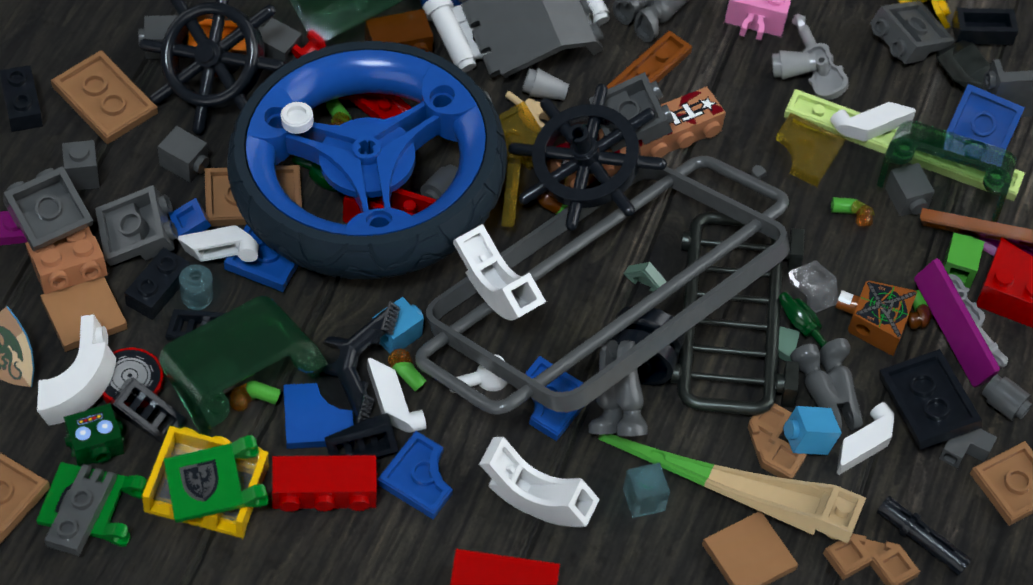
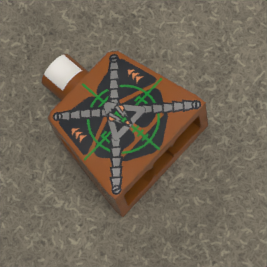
M866 281L860 296L842 290L835 308L853 314L848 327L849 333L894 356L917 291L874 281Z

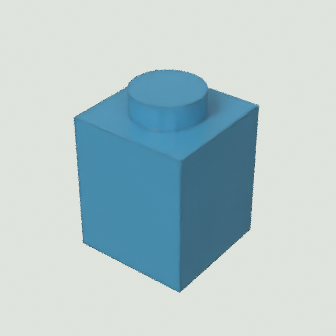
M404 297L394 302V304L400 307L396 326L394 327L395 330L393 331L394 334L392 336L385 334L381 337L380 344L392 357L423 336L424 316L416 305H410Z
M796 406L783 427L784 435L788 439L792 452L798 454L828 455L842 434L832 409L824 407Z

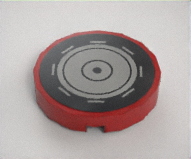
M134 347L114 351L116 366L112 379L101 396L103 400L109 404L123 383L132 377L158 396L164 385L162 365L156 356L144 349ZM131 392L124 404L129 406L136 397V394ZM143 400L137 409L146 407L148 402Z

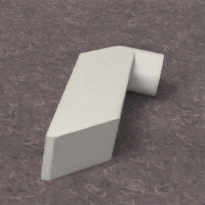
M887 102L853 117H850L845 110H839L832 115L830 121L840 134L865 142L911 123L916 110L900 104Z
M236 225L178 236V240L185 252L200 262L238 255L245 262H252L258 258L259 245L257 241Z
M368 358L367 370L381 413H388L392 426L402 431L412 433L426 429L423 411L409 412L396 371L372 358Z
M885 402L878 404L871 410L870 416L875 420L874 422L843 440L839 452L838 475L888 447L892 437L894 412Z

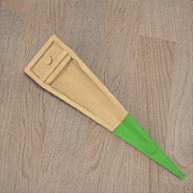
M599 434L598 437L603 442L814 535L817 530L831 539L841 540L845 543H848L866 500L861 495L833 484L780 478L714 465L662 451L613 434Z

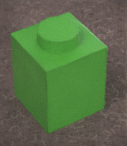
M954 232L946 251L943 266L948 274L958 276L964 286L970 288L978 271L985 241Z

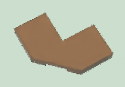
M774 403L768 412L752 416L748 423V430L760 467L777 477L793 479L804 463L807 454L793 453L790 444L780 439L784 432L785 422L789 419L792 412Z
M852 533L848 543L839 540L825 548L823 552L842 580L870 565L885 585H904L918 577L920 570L900 544L887 541L886 543L866 539V536Z

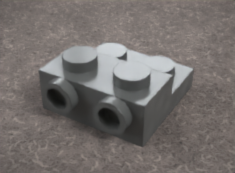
M920 0L881 6L870 22L873 33L884 40L890 46L891 54L904 64L924 61L930 52L940 51L955 42L953 37Z
M645 72L608 89L604 106L621 113L627 120H630L647 108H652L655 111V117L635 131L638 140L642 139L644 145L673 132L669 123L674 122V118L667 104L661 106L658 101L663 98V95L656 80L650 83ZM594 96L589 98L591 104L593 102ZM600 124L605 136L614 131V129ZM624 139L612 146L611 150L615 152L626 147Z
M63 166L55 170L53 168L45 169L35 179L26 183L24 181L16 182L3 192V203L17 228H21L33 252L93 225L92 217Z
M154 185L95 208L104 259L110 266L141 255L145 261L154 258L163 247L169 251L175 249L173 240L178 238V232L174 223L168 219V214L173 212V207L166 194L162 195Z

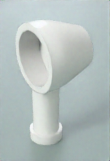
M495 355L504 361V359L501 356ZM479 365L477 372L457 377L471 387L480 385V387L487 391H499L508 384L481 365Z

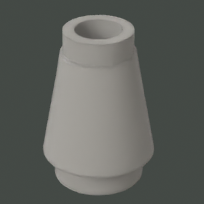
M779 50V53L772 54L774 78L781 77L784 80L810 71H816L815 53Z
M538 67L536 70L529 68L522 92L529 93L528 97L564 101L569 84Z

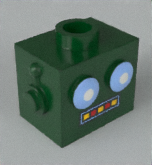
M110 403L64 417L67 433L64 441L66 447L72 450L71 455L75 457L77 466L104 463L111 457L124 454L123 442L125 438L121 435L123 426L121 421L115 418Z

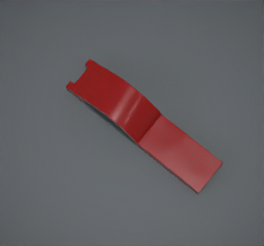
M311 29L307 34L309 42L303 48L296 44L291 52L299 59L304 54L326 47L325 39ZM358 94L338 98L344 101L350 100L372 118L387 119L412 108L401 98L394 95Z

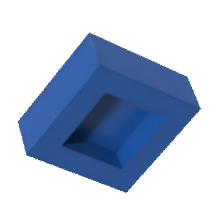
M196 198L169 213V217L177 229L178 236L202 232L211 227L202 205Z

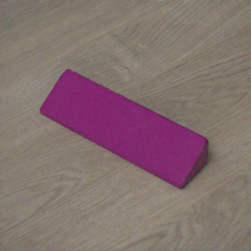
M937 258L915 276L914 281L971 385L977 388L989 382L998 374L1000 367L942 262Z

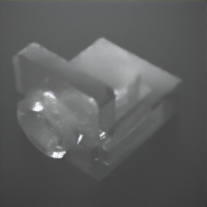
M813 261L789 271L790 282L807 296V305L815 313L837 304V278L819 262Z

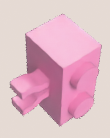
M729 0L724 23L740 26L739 35L745 36L748 29L756 30L757 40H762L763 32L781 37L791 0Z

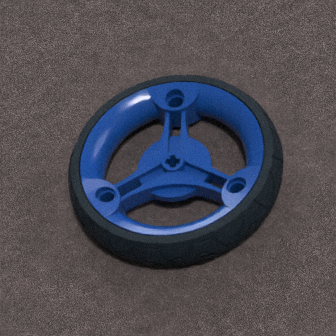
M358 41L331 45L318 51L315 50L304 54L299 59L296 58L271 74L253 92L240 111L233 126L234 131L230 136L227 157L228 180L236 205L247 225L268 247L287 260L320 274L333 277L340 276V278L381 279L404 275L407 272L411 273L442 260L448 254L456 251L453 244L456 238L484 224L490 216L491 209H494L502 191L507 166V146L500 118L492 102L470 76L459 67L432 52H425V50L414 46L394 42L384 43L383 41ZM358 94H386L407 98L419 103L413 108L387 119L358 118L341 125L313 122L312 127L308 131L300 134L286 131L281 122L282 109L292 102H303L313 109L341 97ZM437 135L444 139L458 142L460 158L457 173L447 190L434 203L414 215L391 208L392 192L405 184L412 175L416 162L415 152ZM289 155L302 157L320 165L322 175L328 184L337 191L354 197L361 213L353 217L347 224L327 221L307 212L290 199L282 189L277 178L275 165L284 161ZM381 196L383 208L369 210L367 198Z

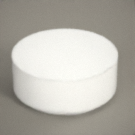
M303 102L287 104L281 111L283 128L294 134L308 131L314 122L311 107Z

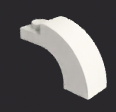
M94 314L81 316L80 345L78 355L73 364L65 372L54 378L39 380L37 411L48 426L63 423L65 416L89 409L102 396L112 379L116 366V357L108 346L106 327L101 326Z

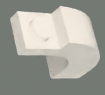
M483 224L454 240L453 244L468 269L465 273L484 301L501 317L507 320H515L546 302L530 273L519 276L505 263Z
M493 437L479 463L492 478L488 486L498 496L520 511L545 522L568 527H586L600 500L582 478H556L536 470L524 461L504 437Z

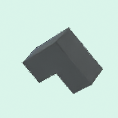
M977 429L949 439L939 459L957 469L965 453L985 462L997 437L982 429Z

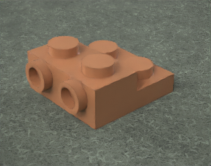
M89 227L34 252L29 243H25L44 294L108 275L104 255Z

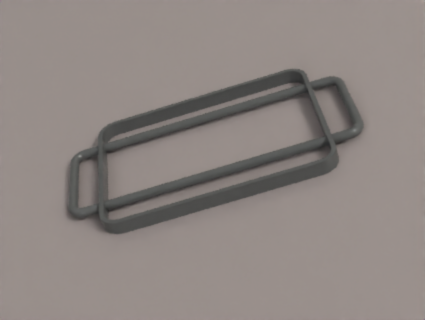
M711 156L693 157L674 170L666 167L664 170L639 168L632 184L646 179H653L657 182L629 200L634 206L635 212L671 187L745 224V226L533 379L462 335L463 332L494 311L486 302H483L450 326L439 321L449 311L477 293V290L467 276L436 297L428 305L426 317L430 330L435 337L418 349L415 355L416 365L420 370L489 414L500 415L508 413L529 398H533L548 409L556 412L579 410L768 272L788 255L790 247L786 228L775 220L787 210L789 205L788 196L781 189ZM708 168L776 201V203L763 213H760L687 177V175L696 169ZM569 206L500 253L510 269L568 230L565 223ZM601 206L582 208L579 221ZM618 208L522 276L530 273L536 282L629 216L624 215ZM757 232L776 240L774 244L579 387L567 392H555L546 388L552 381ZM448 344L518 390L503 400L493 401L428 358Z

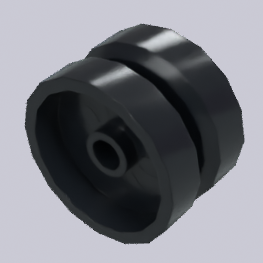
M633 306L624 307L617 313L616 318ZM653 308L610 340H616L618 345L623 340L634 341L636 345L672 319L673 316ZM685 333L638 367L641 385L654 386L664 384L671 379Z

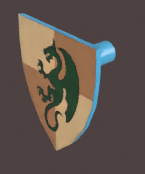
M7 306L0 311V380L13 385L32 387L34 377L33 351L27 333Z

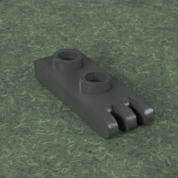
M86 464L81 466L44 540L47 547L76 556L80 555L116 482V473L109 471L103 482H101L104 477L103 469L95 468L89 479L92 467Z

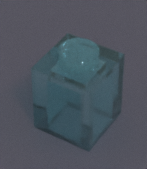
M660 462L627 469L623 491L632 517L636 518L665 511L670 490Z

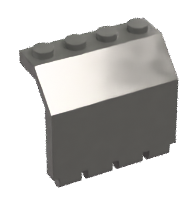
M459 0V2H464L461 4L469 27L474 28L472 34L480 53H487L482 58L490 77L501 74L506 78L564 49L587 47L593 55L604 50L600 40L604 39L598 23H592L589 14L593 13V10L588 0Z

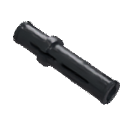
M891 496L885 499L876 512L900 530L899 534L904 538L907 536L958 576H960L972 560L971 557L960 551L947 539L920 520L921 516L916 512L914 514L911 513Z

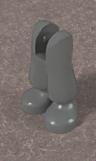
M615 0L613 3V13L616 19L624 25H628L635 20L634 29L637 36L644 42H651L659 34V23H665L670 20L690 0Z
M845 338L831 340L820 351L815 344L802 345L792 351L790 359L792 362H799V371L805 374V386L817 406L832 409L840 430H842V420L838 409L842 410L846 425L850 430L863 427V419L855 392L852 372L848 367L842 366V362L851 350L849 341ZM820 363L826 372L820 369Z
M609 340L600 347L599 371L635 346V342L623 340L618 345L616 340ZM636 368L596 398L598 406L603 409V414L589 423L588 431L590 434L617 433L618 436H641L648 434V425L641 415L644 398L638 376V368Z

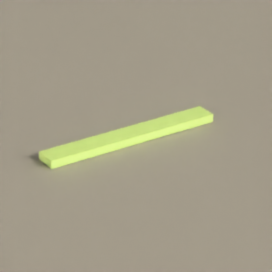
M797 89L794 90L785 110V118L911 164L920 163L922 168L1015 201L1025 172L901 127L865 142L846 137L836 130L830 118L839 110H845L850 117L858 115L860 112Z

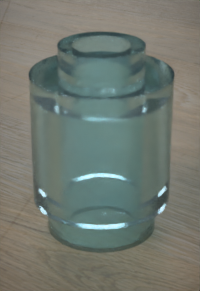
M199 264L185 267L179 275L181 300L192 310H202L211 303L214 296L212 273L207 267Z

